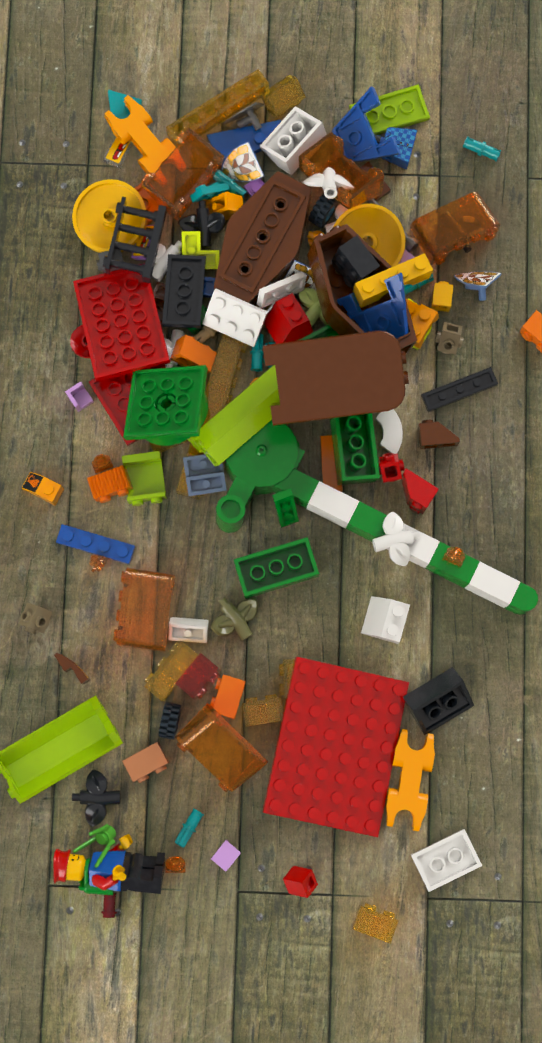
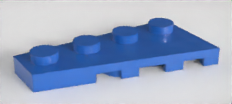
M281 120L262 123V128L255 131L252 125L242 127L241 129L237 128L208 134L207 139L222 167L232 150L244 143H250L254 154L262 151L260 145L281 123Z

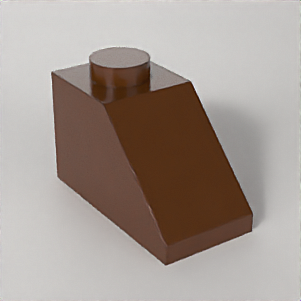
M429 419L423 420L418 425L420 450L458 446L460 443L459 437L440 422H433V420Z

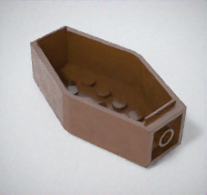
M277 171L231 216L227 223L214 290L218 289L257 306L259 289L285 278L294 260L298 261L311 202V187ZM281 202L284 204V207L278 208L277 204ZM264 234L267 238L260 240L259 236ZM243 267H247L249 270L248 272L244 273L241 271V269Z
M347 224L341 227L337 225L326 234H318L314 237L307 254L323 317L327 324L339 335L364 331L359 328V325L353 318L351 319L347 315V310L337 302V299L353 293V289L345 284L344 277L336 274L332 266L331 260L338 248L357 235L380 265L375 274L392 267ZM389 292L378 301L362 307L361 310H366L390 300ZM405 298L409 333L396 339L399 341L401 352L404 351L405 354H408L416 343L417 338Z

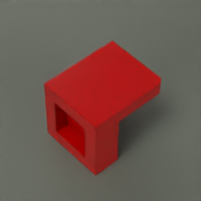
M293 866L283 878L288 893L308 898L318 885L313 870Z

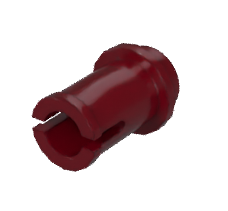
M116 893L104 895L103 911H101L103 918H115V914H117V911H115Z

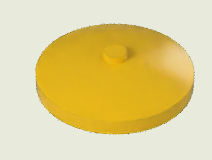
M107 179L91 184L79 195L74 204L72 221L76 234L88 248L99 253L109 251L118 216L116 206L118 202L121 203L122 197H126V206L146 210L141 195L131 185L123 181ZM124 213L122 224L145 229L147 218ZM120 231L118 242L134 245L141 236Z
M360 204L348 209L337 219L333 227L337 225L341 227L347 224L392 267L399 264L405 251V232L399 219L390 210L377 204Z

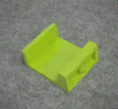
M160 451L122 456V463L127 469L133 487L132 490H129L127 497L129 504L140 506L144 505V502L151 501L154 504L163 502L162 499H167Z

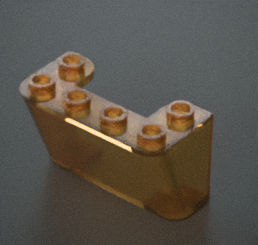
M332 132L299 155L300 170L308 178L317 173L323 174L327 167H331L336 175L344 177L355 187L353 190L344 189L342 186L337 188V196L334 199L347 209L358 206L383 193L384 173L381 169L371 167L367 173V171L358 167L353 160L348 159L344 155L343 140Z
M475 191L417 218L411 223L410 228L414 236L420 241L419 245L432 266L444 263L450 251L461 250L469 242L475 243L480 239L487 242L494 239L499 230L500 223L479 193Z
M126 568V571H122L121 582L124 586L123 590L119 591L118 601L121 602V610H117L116 621H119L118 629L114 630L113 640L122 648L166 652L168 640L167 627L175 575Z

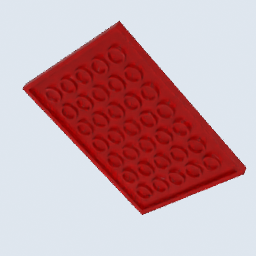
M295 657L262 812L378 837L405 706L403 696L407 694L409 682Z

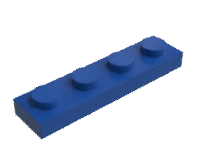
M63 524L56 540L58 544L129 565L135 550V545Z

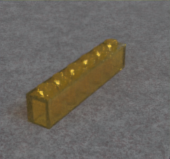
M257 69L166 127L168 138L178 150L268 94L269 82L261 71Z

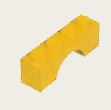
M425 253L356 282L353 293L360 307L362 308L376 302L387 294L388 289L384 280L401 272L404 285H415L429 279L433 268Z

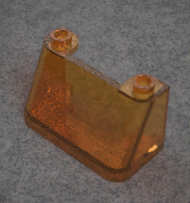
M190 128L178 135L176 139L178 141L177 147L157 171L151 174L147 173L141 181L142 188L159 205L166 206L167 213L176 221L180 219L192 204L190 195L196 191L195 188L204 184L207 186L213 179L216 171L222 167L224 160L223 154Z
M209 703L175 736L179 741L176 745L184 753L188 750L220 781L218 785L225 792L236 790L268 763Z

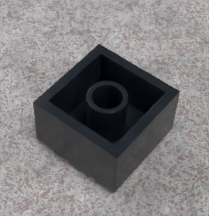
M357 235L340 246L331 260L333 268L341 273L345 284L354 289L356 282L373 276L380 267Z

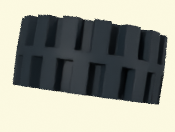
M323 193L310 212L308 220L316 226L323 228L333 216L339 199L336 197L328 199Z

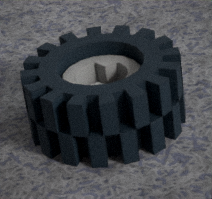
M165 702L160 722L159 737L175 739L181 714L180 704Z

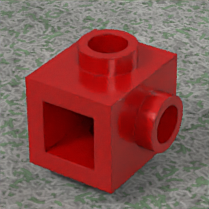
M386 453L379 457V473L382 475L383 483L402 479L401 471H404L405 468L403 459L399 460L398 453Z

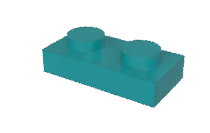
M215 182L209 186L204 184L195 188L196 191L190 195L192 203L209 200L230 190L227 183L219 184V182Z

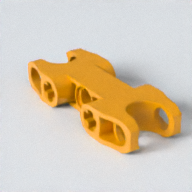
M127 95L123 101L130 112L127 118H117L109 110L104 113V117L113 134L123 145L128 141L135 145L143 155L137 160L140 167L148 177L163 187L166 185L167 180L160 170L162 165L172 164L181 172L186 169V165L178 149L168 138L159 142L148 128L153 123L150 115L143 106Z
M401 729L392 766L401 767L398 789L388 788L385 805L386 826L393 827L396 814L401 810H408L413 816L412 830L419 831L426 814L428 794L419 793L422 771L432 772L435 756L434 734L428 733L424 746L420 750H413L407 743L408 730Z

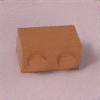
M159 742L122 761L132 781L136 782L138 780L139 784L149 779L148 774L154 771L158 774L167 769L166 765L169 764Z

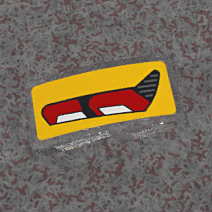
M115 136L103 161L121 169L126 156H129L134 144L128 141L123 145Z

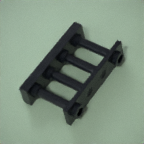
M122 197L121 203L118 202L116 206L118 216L108 256H104L103 267H105L106 274H110L111 267L140 273L143 282L150 283L166 219L167 207L159 205L158 211L151 212L126 206V197ZM124 213L152 219V222H155L154 228L148 230L122 224ZM120 231L148 237L151 240L150 245L144 248L118 242ZM119 249L144 255L146 262L142 265L114 260L115 250Z

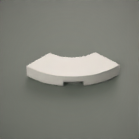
M394 409L380 412L376 417V421L383 430V439L380 446L389 453L397 454L403 438L401 421Z

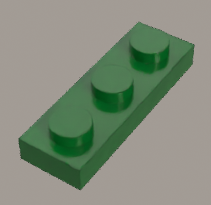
M291 488L280 490L272 495L281 528L299 522Z

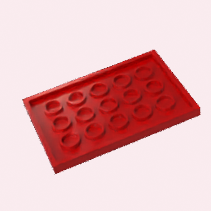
M124 269L111 271L110 274L103 273L73 281L96 382L170 363L151 282H143L140 273Z

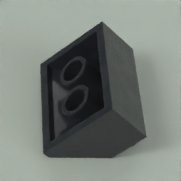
M453 667L403 696L409 711L424 735L474 706L463 679Z

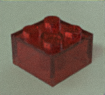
M200 653L175 684L194 700L197 698L201 699L208 691L206 689L210 682L214 684L219 678L218 672L220 669Z

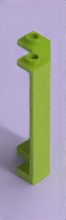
M275 365L271 366L201 426L199 436L187 439L199 454L203 452L215 467L219 466L272 420L270 406L272 403L280 402Z
M95 695L1 750L0 774L2 773L8 782L9 788H7L10 797L12 799L16 798L21 804L120 746L123 742L116 727L108 717V713Z

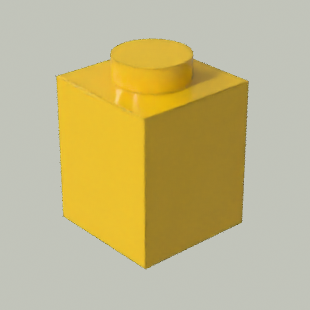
M445 281L434 284L431 309L444 312L450 311L453 285Z

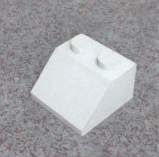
M371 596L361 634L399 644L410 605L392 599Z

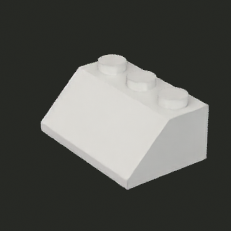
M295 106L264 140L260 148L279 168L292 175L325 139L327 133L320 120Z

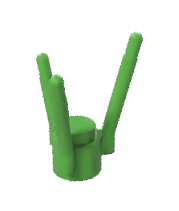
M108 824L89 832L90 836L95 834L96 836L73 849V853H76L95 841L101 845L107 844L95 864L96 868L100 865L111 846L115 844L116 831Z

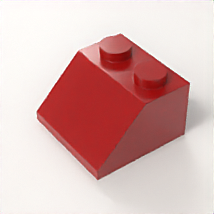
M293 293L276 301L264 321V325L275 343L298 341L313 333L310 320Z
M406 468L401 479L406 503L410 506L409 509L412 512L424 514L439 489Z

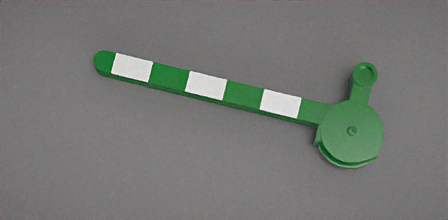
M271 420L225 460L226 472L233 484L227 495L222 497L216 506V524L223 532L234 533L243 526L245 511L254 494H271L291 488L295 504L371 542L374 538L386 535L382 527L383 521L387 516L386 514L298 471L305 451L300 449L299 442L294 433L285 424L273 426ZM404 524V529H403V531H407V530H411L412 532L418 531V530H416V529H414V528H412V527H410V526ZM420 531L421 538L414 540V543L408 544L411 553L409 561L515 614H525L535 608L538 603V594L532 587Z

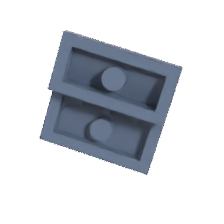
M205 454L183 457L188 496L227 491L223 462L215 467Z

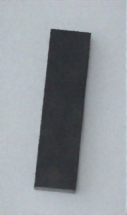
M489 367L423 393L421 397L429 413L498 386V382L492 368Z

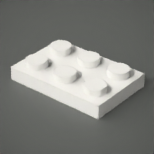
M215 289L202 324L254 347L268 311Z
M465 829L411 854L428 892L482 866Z

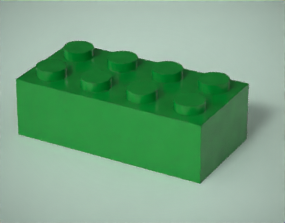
M372 413L330 418L338 485L376 482L380 478Z
M308 537L233 559L245 599L319 577V571Z

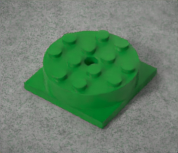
M206 365L142 369L133 372L124 439H146L156 445L169 446L179 444L190 437L199 436L200 428L208 413V399L205 394L208 370Z

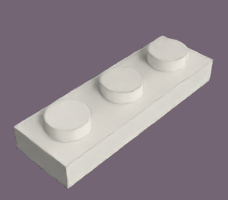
M301 271L259 289L257 305L262 309L291 293L296 294L303 291L307 275Z

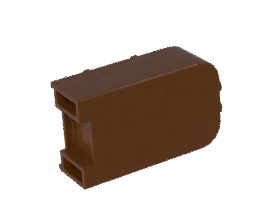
M375 330L263 346L265 366L275 365L280 399L279 403H272L270 406L273 426L390 411L396 409L405 397V384H409L408 372L403 371V364H406V354L404 351L401 352L399 341L393 334L387 331Z

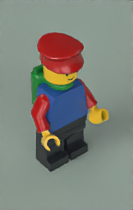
M130 834L124 835L119 839L120 843L107 852L97 868L95 864L103 851L94 852L92 860L90 858L85 860L84 855L71 854V849L67 851L56 849L53 857V882L79 881V890L87 894L113 895L114 891L121 892L127 891V889L135 892L161 894L165 871V853L157 852V856H144L140 853L132 854V852H126L125 849H128L133 843Z

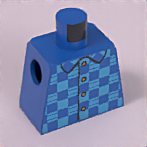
M388 127L385 137L374 134L378 144L390 137H395L401 152L400 155L381 159L407 169L417 130Z

